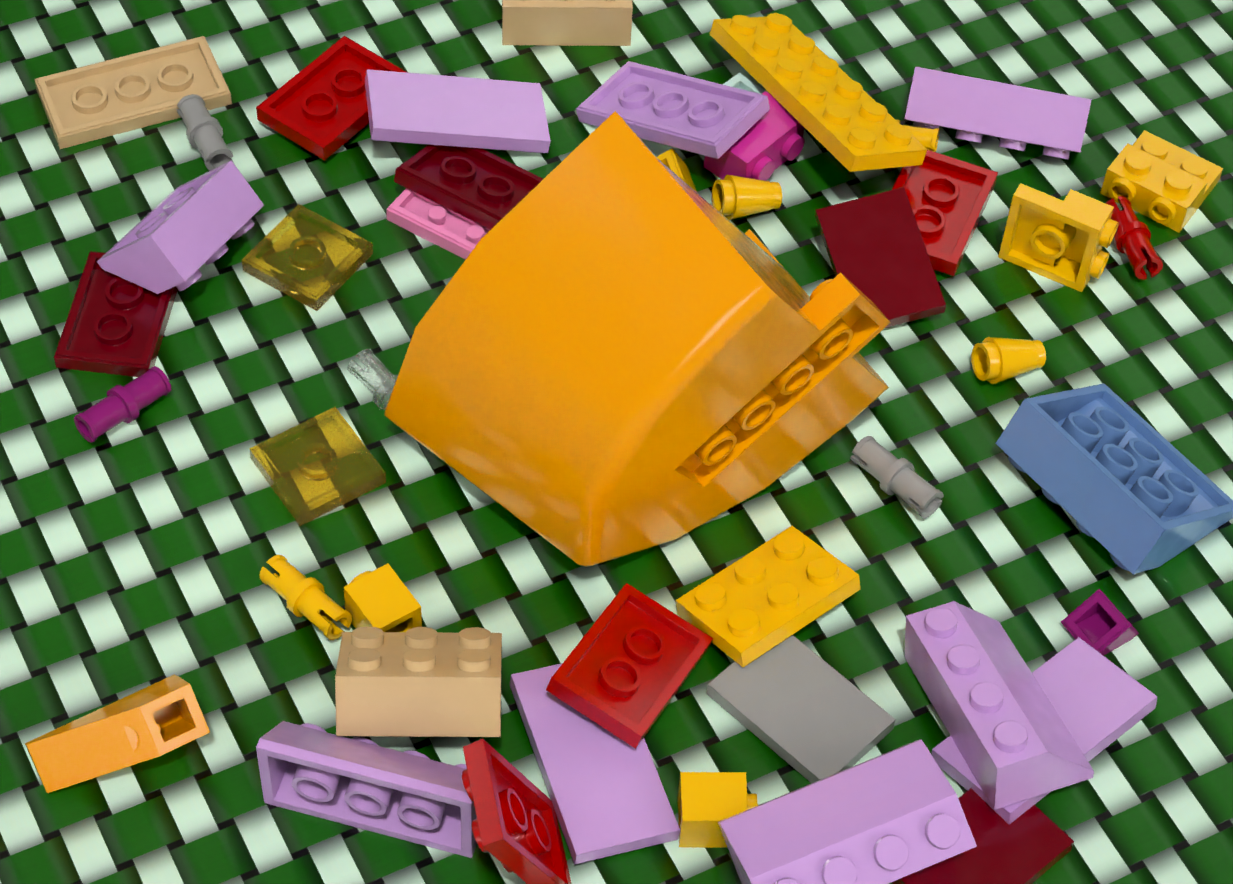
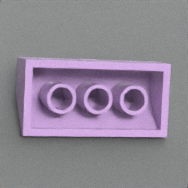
M915 67L905 120L913 121V126L939 129L940 126L956 129L955 138L981 143L983 135L1000 138L999 147L1025 151L1026 143L1044 146L1042 155L1069 160L1070 151L1081 152L1092 99Z
M955 601L906 616L905 659L994 810L1093 778L1094 770L999 621Z
M282 721L259 739L256 751L264 803L461 856L473 857L477 842L472 831V821L477 819L474 802L468 796L462 780V772L467 769L466 764L454 766L431 760L426 755L417 751L407 750L400 752L378 746L372 740L363 737H353L350 739L336 736L335 734L327 733L317 725L309 723L297 725Z
M921 739L718 822L742 884H889L977 847L956 792Z

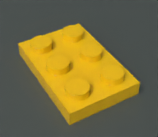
M790 526L676 599L677 615L712 637L714 645L741 667H745L861 590L859 574L794 526Z

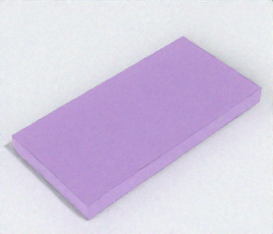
M628 61L576 108L579 122L599 127L616 111L639 138L719 159L770 110L768 96Z
M370 69L366 71L365 90L371 140L548 153L551 140L540 83Z
M1079 637L1032 672L1088 762L1156 708L1157 696ZM950 735L932 749L933 758L943 771L967 791L972 788L993 809ZM1050 792L994 811L1010 825Z
M562 663L511 674L509 685L574 865L678 840L680 828L644 738L635 749L546 691L551 677Z

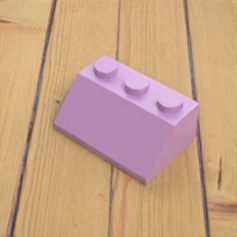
M229 161L177 187L107 251L97 263L103 270L156 294L175 286L179 291H182L202 276L199 268L204 263L209 265L228 251L229 248L225 243L230 238L234 240L254 226L255 223L251 218L264 204L234 163Z

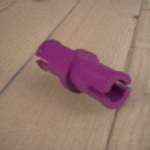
M153 366L146 373L125 386H114L107 391L106 398L86 411L75 415L74 423L77 430L84 439L92 443L99 436L121 422L130 423L139 417L140 410L171 392L169 379L160 368Z

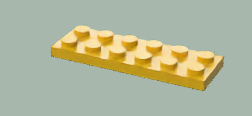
M770 13L764 17L735 15L729 19L713 20L710 36L849 172L922 165L927 149L913 137L912 132L898 123L887 112L886 107L877 103L863 90L862 85L852 80L835 60L822 52L815 45L813 39L805 36L792 24V20L789 17L779 13Z

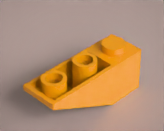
M174 674L25 743L46 793H50L162 756L210 733V730L190 683Z

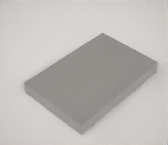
M791 635L745 667H741L734 661L708 683L707 686L708 696L810 783L854 766L893 730L896 720L794 635Z

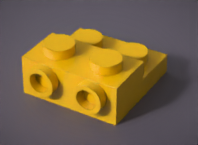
M1144 130L1133 145L1127 143L1107 168L1100 194L1110 199L1114 198L1117 203H1119L1118 196H1124L1129 199L1134 211L1180 233L1219 182L1223 168Z
M1020 183L1012 197L998 257L1074 290L1083 292L1091 277L1100 278L1108 262L1110 254L1102 251V247L1108 248L1119 225V222L1111 219L1114 207L1070 189L1063 201Z

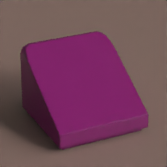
M1100 589L1061 621L1075 639L1081 638L1103 656L1129 642L1139 634Z

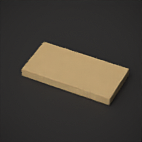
M205 36L34 79L37 93L60 149L181 118L177 113V109H180L177 107V104L187 95L195 94L201 96L207 110L232 104L231 93Z

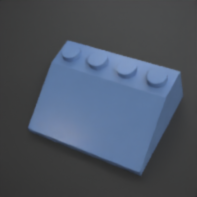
M1106 384L1024 399L995 443L1008 455L1009 462L1016 469L1027 473L1042 487V493L1047 499L1062 506L1076 520L1077 527L1083 533L1095 538L1111 553L1110 556L1115 564L1124 570L1130 571L1133 575L1162 566L1233 518V500Z

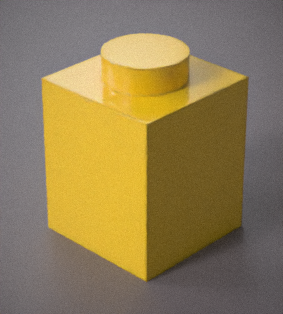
M389 563L374 571H366L359 574L351 583L343 587L345 610L351 613V623L355 629L360 627H377L382 629L383 632H406L411 628L422 627L420 604Z
M680 772L677 797L678 826L680 828L679 847L728 848L718 822L758 806L757 794H747L746 772Z

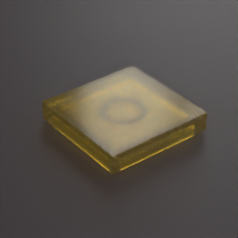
M298 204L242 259V268L244 272L318 311L372 256L373 243Z
M336 407L249 448L251 460L299 526L386 483V472Z

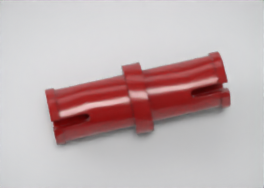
M1118 196V202L1122 207L1121 211L1114 198L1110 199L1106 204L1114 207L1111 219L1119 222L1113 239L1118 251L1126 254L1138 279H1147L1143 269L1144 265L1151 278L1155 277L1162 270L1163 262L1150 242L1151 233L1145 223L1138 220L1128 198Z

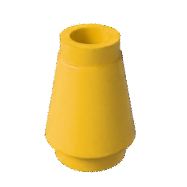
M726 175L724 179H717L712 188V205L728 220L770 211L771 209H779L782 203V189L778 182Z
M986 337L982 343L975 344L972 349V368L979 380H987L991 384H996L1036 368H1042L1046 362L1045 347L1040 340Z

